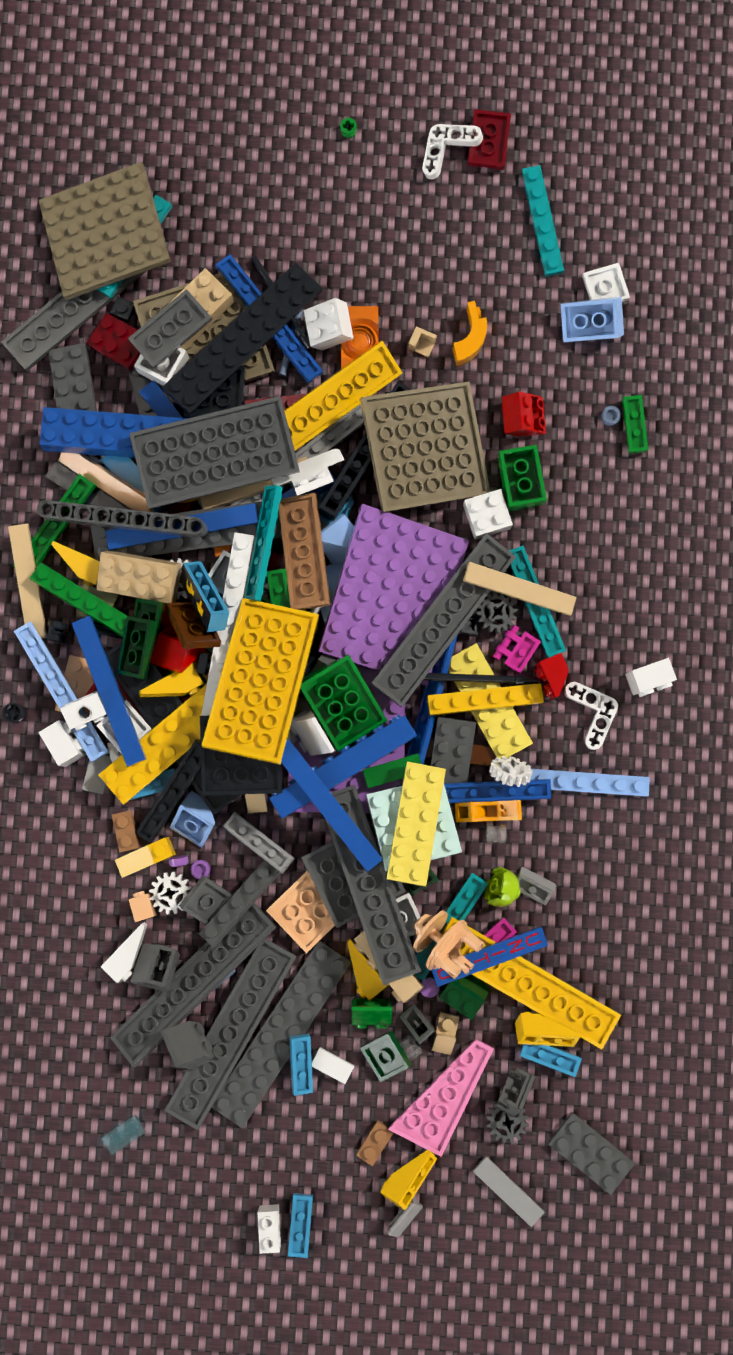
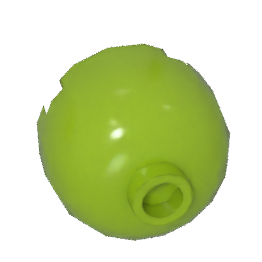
M496 867L491 872L494 874L492 879L488 878L486 881L488 885L484 890V899L488 900L486 903L489 905L506 907L519 897L520 885L518 878L513 872L503 867Z

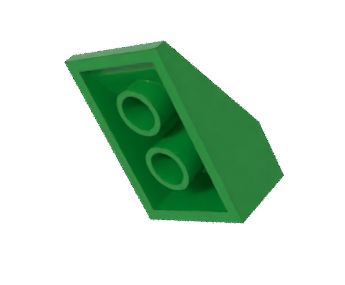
M352 998V1025H356V1028H368V1025H376V1028H387V1025H391V998H372L370 1001L367 998Z

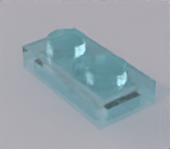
M135 1114L101 1139L111 1155H113L144 1134L146 1130Z

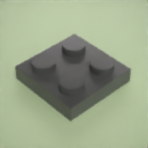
M202 875L179 907L207 925L233 895L205 875Z

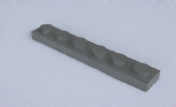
M264 860L203 928L199 935L215 948L278 877L280 872Z

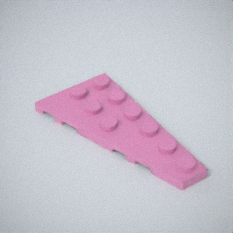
M475 1039L388 1127V1130L442 1157L494 1048Z

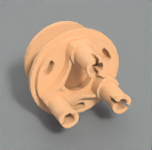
M440 911L434 917L424 914L414 925L416 940L413 950L419 953L434 940L437 944L427 960L426 967L429 970L442 968L453 979L460 974L461 970L467 975L470 972L469 969L472 970L474 964L461 955L460 947L462 943L465 942L476 952H479L485 943L468 929L465 920L458 921L442 935L439 932L446 923L448 913Z

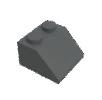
M187 1021L161 1031L175 1067L196 1070L214 1058L212 1045L207 1041L204 1035L205 1030L199 1022Z

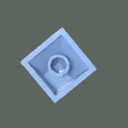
M344 514L340 515L321 531L324 554L332 564L344 562L354 530L353 524Z
M191 791L181 803L170 828L202 848L215 825L211 810L201 796Z

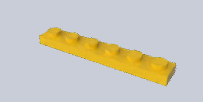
M541 683L427 696L429 716L541 704L544 702Z

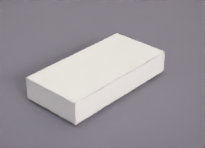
M319 1047L312 1061V1067L346 1084L354 1068L353 1064Z

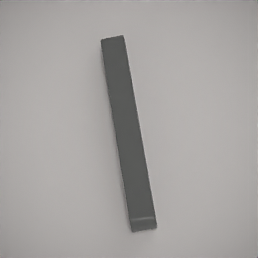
M43 500L37 506L38 514L50 521L196 538L204 537L208 531L207 524L197 517ZM51 506V512L46 515V509ZM69 508V515L64 517V511ZM88 511V516L83 519L82 514ZM107 513L106 519L101 521V515ZM122 515H125V521L123 523H119V518ZM144 517V523L138 525V519ZM163 519V525L157 528V521ZM178 521H182V527L175 530V524ZM197 523H200L201 529L197 532H194V526Z

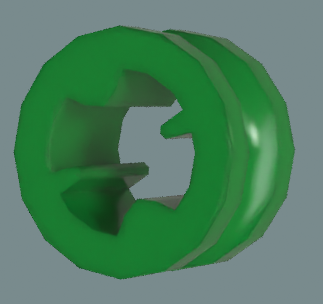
M352 118L342 120L340 124L341 134L346 138L353 137L357 132L356 121ZM346 125H350L351 131H347Z

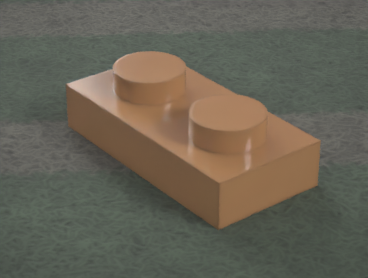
M132 810L112 814L119 853L138 849L139 843Z
M377 1120L356 1153V1156L373 1166L394 1132L388 1130V1126Z

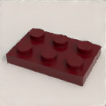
M474 109L472 126H477L481 129L483 140L477 146H470L468 166L505 169L511 113ZM474 133V136H472L471 138L474 139V137L477 136V133Z
M107 313L86 342V345L130 371L140 356L139 351L128 340L137 330Z

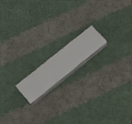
M236 812L223 825V828L282 874L295 859Z
M487 1156L473 1169V1172L529 1226L532 1227L545 1213L536 1202Z

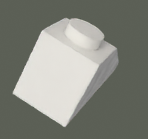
M145 922L101 966L117 983L121 980L125 982L133 974L131 970L135 966L147 928Z

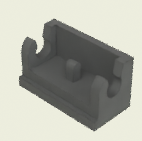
M516 1068L515 1072L511 1070L496 1106L514 1117L519 1114L524 1107L535 1076L519 1068Z

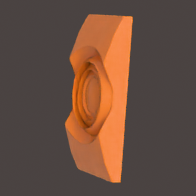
M348 306L354 339L341 343V369L379 343L378 306Z

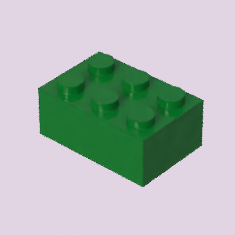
M537 445L499 451L497 459L508 511L545 505L547 497Z

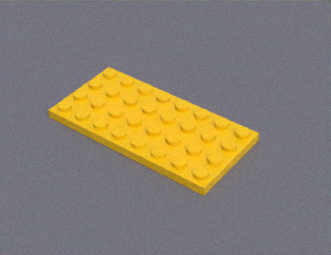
M242 598L202 741L203 748L281 765L319 614Z

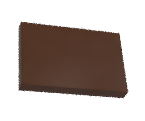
M191 602L166 603L165 610L183 649L220 647L221 640L217 632L206 631Z

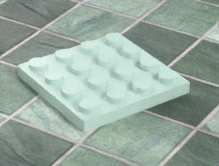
M444 783L431 860L462 853ZM402 786L366 794L385 872L388 871Z

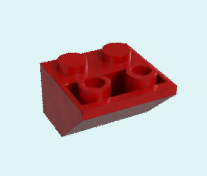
M520 391L502 397L505 434L516 437L546 434L543 397Z
M170 623L157 636L151 664L182 673L200 656V653L205 651V648L183 649Z
M562 653L542 660L535 665V675L538 677V680H542L544 685L542 687L543 693L550 700L560 695L569 672Z

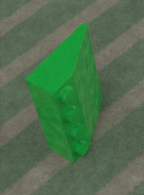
M349 654L303 677L300 692L333 748L338 752L388 721Z

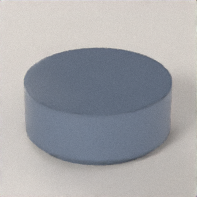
M615 406L606 407L601 414V420L607 426L616 425L621 418L620 410Z

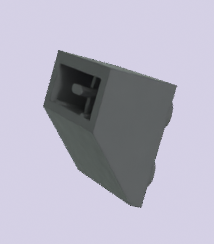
M158 944L143 945L130 982L168 993L180 957L177 949Z

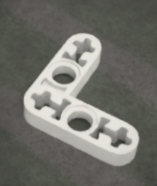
M434 125L429 132L422 167L425 176L428 179H435L440 175L446 145H479L483 140L481 129L477 126ZM454 132H461L459 138L452 139ZM474 133H477V136L472 139L471 137L474 136ZM439 148L440 151L437 155H430L432 149ZM431 161H433V166H434L435 169H432V171L429 172L428 170H430V169L432 168V162H431Z
M571 682L564 689L565 696L570 700L596 710L584 743L590 750L599 749L616 714L618 703L612 697L580 683ZM576 686V691L580 693L583 689L586 691L582 695V700H580L579 697L581 695L574 694L572 696L570 695L571 691L568 689ZM588 693H593L596 696L595 703L589 704L586 701ZM609 701L612 702L611 706L613 709H609L606 715H610V718L599 714L600 711L602 713L605 712L606 706H604V703ZM602 718L606 721L604 729L597 728V719ZM592 730L603 733L602 736L600 734L597 735L596 741H598V744L591 746L589 738L595 736V732H592Z

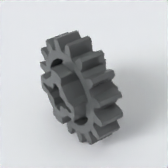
M494 591L491 597L488 593L482 601V605H479L477 608L479 612L475 613V616H480L477 623H483L482 629L488 627L489 633L495 629L496 634H498L501 629L505 632L507 626H513L511 620H516L517 617L513 613H516L517 609L512 608L515 602H509L510 596L504 598V594L501 593L497 596V593ZM497 600L500 601V603L494 604L490 601ZM500 607V609L498 610L499 612L497 613L498 615L492 618L495 612L494 610ZM494 621H498L499 623H502V624H500V625H495V624H492V623H493Z
M495 1101V1108H488L491 1115H486V1119L490 1120L486 1123V1126L491 1128L489 1130L490 1135L495 1134V1140H499L501 1137L503 1143H506L507 1139L513 1143V1138L515 1137L521 1140L519 1134H526L524 1127H529L528 1122L524 1121L529 1118L527 1114H523L525 1108L523 1107L522 1111L514 1117L497 1107V1102ZM501 1110V1113L499 1114V1116H498V1117H495L496 1114ZM505 1113L510 1119L509 1128L507 1127V1124H505L504 1122L506 1118ZM519 1124L518 1128L513 1131L515 1126ZM502 1128L506 1133H502L498 1129Z

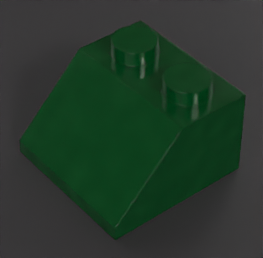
M471 974L445 984L438 997L472 1021L483 1005L491 985Z

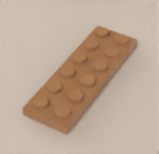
M316 493L283 498L279 504V515L290 607L297 610H306L329 606L330 597Z

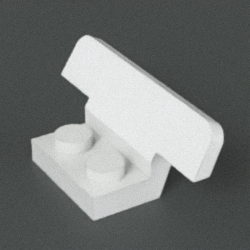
M332 449L299 462V473L272 479L273 485L280 486L292 481L297 496L332 483L333 479L328 466L344 461V458L339 449Z

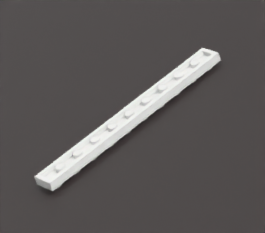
M234 533L222 599L230 613L226 629L217 631L221 645L220 647L213 648L201 716L210 715L239 608L244 596L254 541L253 535Z

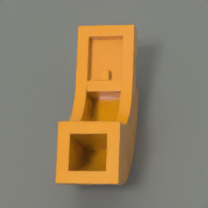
M475 301L468 302L466 308L471 328L469 335L464 340L453 343L456 367L471 361L479 353L485 340L487 318H481L480 307H476Z
M521 800L455 803L456 822L522 820Z

